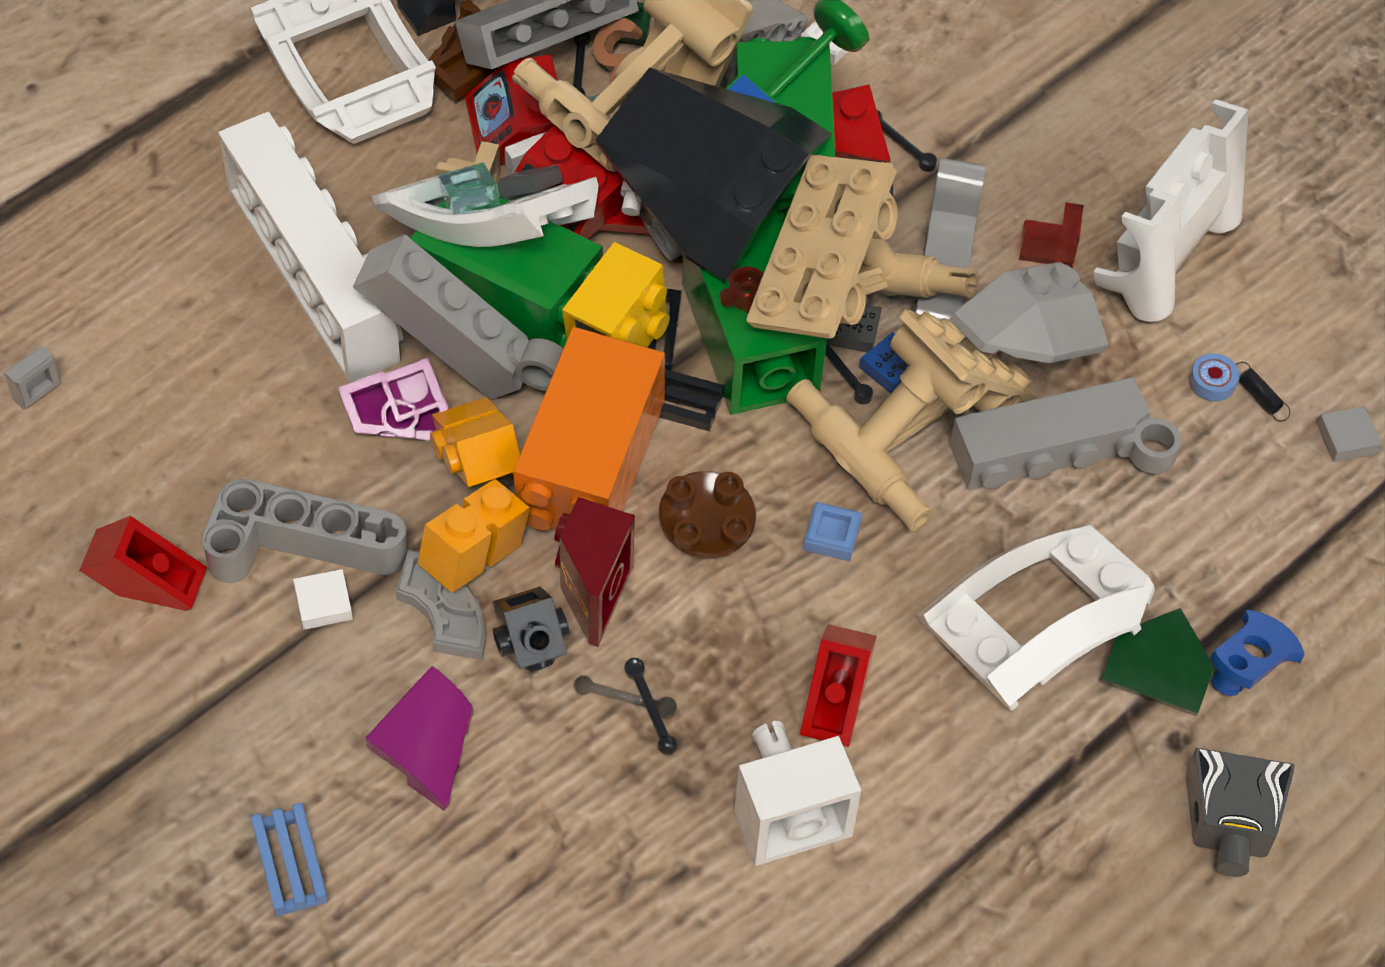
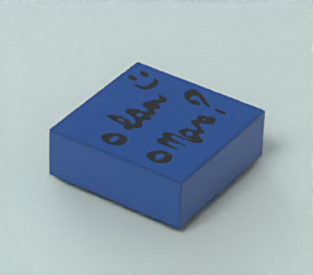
M894 332L860 358L859 368L889 393H892L900 384V375L908 367L890 347L892 338L895 335Z

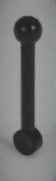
M588 32L573 37L577 45L573 86L584 95L585 91L581 87L585 46L590 41Z
M877 110L882 130L919 160L918 165L922 171H933L936 168V156L932 153L920 151L884 121L882 113Z
M826 343L825 355L853 388L854 400L861 405L870 403L873 397L872 388L867 384H861L831 346Z
M630 658L625 663V674L629 679L635 681L659 737L657 745L659 751L662 754L671 755L677 750V740L668 734L643 677L645 672L643 661L639 658Z

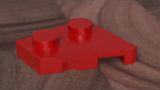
M870 84L832 92L835 157L847 159L853 157L868 161L890 163L891 158Z

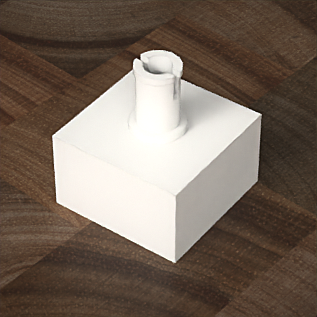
M780 721L771 722L774 731L771 734L766 723L753 731L752 736L754 742L757 743L762 759L739 765L734 814L754 866L853 837L861 788L839 736L792 750L785 733L784 724Z

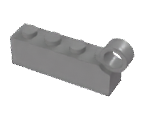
M508 0L456 20L455 23L466 63L494 69L636 13L639 9L637 0Z
M404 234L371 249L353 285L355 290L491 400L519 390L523 382L532 388L542 391L547 390L563 348L546 339L528 340L529 337L407 235Z
M1132 377L955 417L949 445L967 489L973 490L981 487L988 489L997 488L1008 481L1029 476L1031 478H1040L1050 474L1052 471L1072 466L1083 468L1094 464L1098 460L1115 456L1130 457L1133 464L1144 472L1152 474L1163 473L1174 465L1182 439L1179 430L1171 422L1160 418L1149 419L1150 411L1135 378ZM1156 440L1164 444L1168 450L1155 452L1148 449L1142 442Z

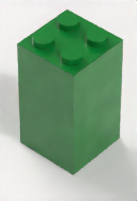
M800 37L793 41H771L766 38H753L747 42H737L735 78L744 71L766 91L817 39ZM829 43L774 99L781 105L794 108L832 133L830 139L818 155L835 157ZM802 171L798 173L775 205L782 226L803 175Z
M461 179L437 207L455 210H481L497 207L509 201ZM551 221L541 226L543 237L493 247L457 245L432 238L419 231H415L410 237L418 246L529 337L528 340L546 339L560 345L563 349L567 339L562 309L603 257V246ZM578 321V328L587 330L590 327Z
M775 207L755 233L752 248L726 284L686 259L683 255L682 285L719 384L724 385L723 397L730 415L788 402L787 395L789 391L804 379L810 380L819 392L821 390L826 338L754 328L746 320L782 228Z

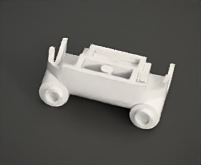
M1215 99L1212 102V111L1219 117L1225 127L1222 130L1208 125H1204L1201 130L1192 128L1146 185L1147 205L1139 215L1136 216L1128 212L1122 215V224L1127 230L1117 241L1119 270L1114 272L1097 267L1094 270V279L1097 286L1122 294L1131 313L1136 318L1152 322L1168 317L1175 307L1176 271L1207 231L1221 234L1235 229L1240 224L1243 213L1248 109Z

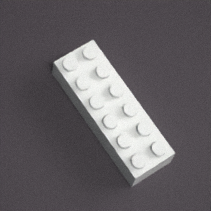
M268 111L219 131L218 135L228 191L347 381L352 383L400 363L399 343L403 341L400 326L353 288L368 254L361 255L357 248L358 243L352 227L347 221L341 223L337 218L336 207L330 193L326 189L319 190L315 184V174L307 158L302 157L299 159L295 153V144L286 126L278 127Z

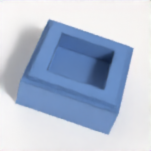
M815 501L804 539L803 550L850 562L863 513Z

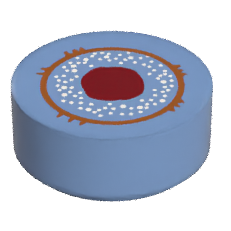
M1220 354L1203 355L1193 365L1189 379L1191 388L1203 399L1209 401L1225 400L1236 389L1239 380V370L1236 364L1226 356Z

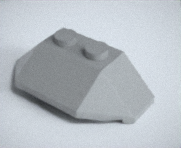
M1061 262L1004 272L955 311L950 318V321L981 352L995 354L997 350H1000L1016 358L1054 363L1104 352L1109 345L1092 292L1079 281L1080 277L1073 268Z

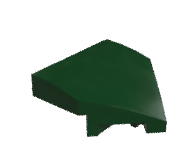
M1181 608L1141 623V630L1135 635L1127 632L1116 637L1101 683L1194 716L1198 715L1214 667Z

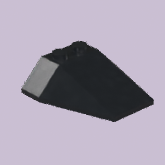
M649 67L596 138L595 144L684 257L726 284L752 248L754 235L798 173L800 171L804 172L809 158L820 153L832 133L792 107Z

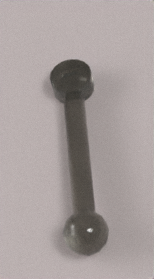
M581 675L574 681V689L580 695H587L591 692L645 707L640 695L593 683L591 678L586 675ZM663 697L659 700L653 699L662 719H670L675 715L677 704L674 699L670 697Z

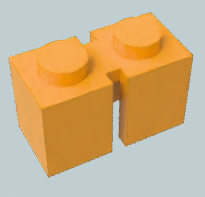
M487 397L432 414L436 431L430 432L431 444L437 459H444L451 475L457 473L464 483L471 487L513 473L520 456L513 424L498 411V408Z
M496 479L491 480L464 498L462 507L455 504L425 524L417 564L451 593H454L483 573L485 563L492 567L521 547L530 507Z

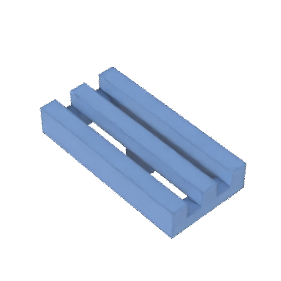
M302 803L292 805L293 810L282 812V808L271 810V816L262 818L261 813L251 816L276 917L328 903ZM295 823L314 890L313 894L305 896L286 827ZM276 829L294 898L283 901L266 835V831Z

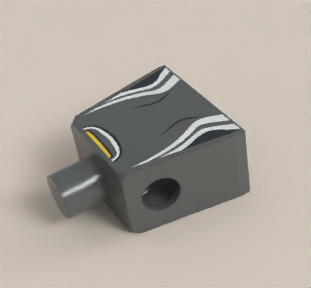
M1196 747L1186 772L1192 837L1196 846L1218 850L1217 870L1221 874L1232 877L1244 876L1249 873L1250 856L1261 858L1268 855L1279 831L1295 764Z

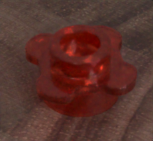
M749 266L734 270L730 274L728 288L720 292V302L726 307L736 306L748 314L764 273L757 268Z

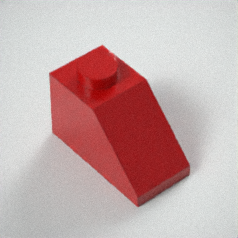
M128 516L96 529L79 571L117 596L187 611L192 609L207 567L134 517Z
M831 624L827 625L821 638L799 735L819 740L839 736L843 746H850L877 638L876 635Z

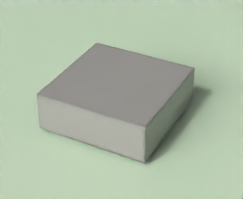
M43 345L4 372L12 399L22 409L29 407L61 383L54 356Z
M1365 406L1320 415L1317 424L1333 462L1379 453L1382 444Z

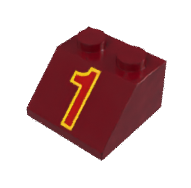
M578 497L571 514L563 513L556 527L554 540L559 542L560 546L555 559V567L560 568L561 590L588 643L599 647L633 569L635 515Z

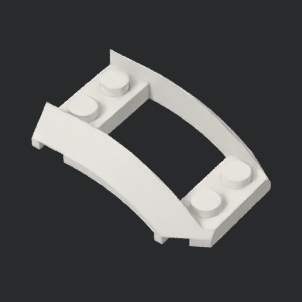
M269 0L250 8V12L271 54L300 102L314 120L347 141L356 144L424 116L431 110L436 67L432 60L428 61L415 44L390 0ZM364 15L376 40L398 74L328 101L313 80L293 43Z
M473 166L372 195L374 206L379 213H385L400 223L427 236L462 246L493 247L543 237L541 226L547 224L548 221L557 225H563L594 218L599 186L597 178L593 177L569 185L551 186L539 192L504 197L503 199L509 202L493 208L455 210L437 207L461 179L500 197L497 183L477 176Z
M1088 525L1035 539L994 556L955 582L916 614V617L1012 712L1019 706L1017 700L1038 682L1043 686L1076 659L1112 638L1127 632H1131L1133 635L1137 634L1141 630L1140 622L1146 605L1150 606L1155 588L1148 575L1093 526ZM1050 558L1096 601L1064 616L1021 646L975 600L1016 572Z

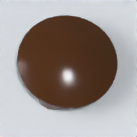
M713 471L693 472L672 478L667 484L659 506L660 525L668 540L681 551L701 558L723 557L740 549L751 537L756 522L755 505L749 492L743 487L742 479L733 472L718 473Z

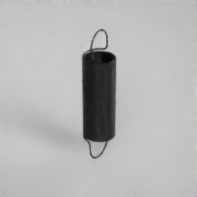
M1250 366L1249 369L1241 374V377L1239 376V382L1273 417V414L1278 412L1284 404L1289 408Z

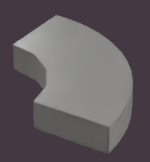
M408 550L396 589L397 600L414 606L428 618L433 630L434 652L483 660L485 628L481 607L477 598H474L466 585L451 593L417 564L419 552Z

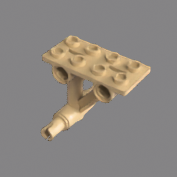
M645 0L644 10L655 20L644 46L629 53L623 59L615 72V80L593 102L570 82L556 81L532 58L523 60L514 71L515 75L512 76V81L520 85L539 102L541 113L564 132L567 140L573 146L582 148L605 169L615 172L617 170L595 144V140L648 68H654L719 87L735 52L737 42H739L753 11V6L747 0Z
M812 155L806 164L746 320L754 328L830 339L835 336L840 323L854 325L860 321L864 314L867 294L877 291L887 296L899 294L930 298L936 293H945L972 298L976 291L969 289L967 286L978 288L979 276L977 269L974 267L965 268L942 265L933 256L895 252L892 250L885 239H889L892 236L898 219L897 204L889 192L897 172L893 164Z
M904 309L898 316L904 324L893 336L890 347L908 367L900 375V384L862 426L843 406H832L813 386L810 380L804 379L798 382L789 391L787 401L812 425V436L820 444H823L833 454L837 462L868 491L871 499L881 505L887 504L907 525V528L915 532L932 518L934 510L907 484V473L887 452L951 409L955 414H961L974 406L979 412L1022 403L1023 401L1035 400L1038 396L1028 386L1032 380L1027 373L1013 362L1006 365L996 355L1000 350H997L995 354L981 352L948 319L943 318L939 321L927 311L918 314Z

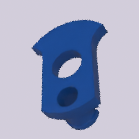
M1245 610L1241 617L1244 627L1216 648L1210 657L1213 665L1217 668V671L1212 676L1213 686L1222 694L1236 696L1243 688L1251 689L1279 664L1286 661L1300 663L1304 657V651L1298 638L1288 627L1264 613ZM1243 644L1257 645L1266 653L1267 657L1259 658L1251 655L1244 648Z

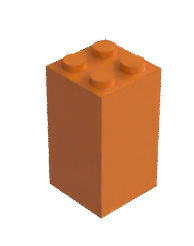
M572 327L513 471L515 495L530 507L526 523L528 526L542 531L556 530L560 517L563 513L571 514L578 497L621 511L624 510L661 414L662 406L665 403L664 352Z

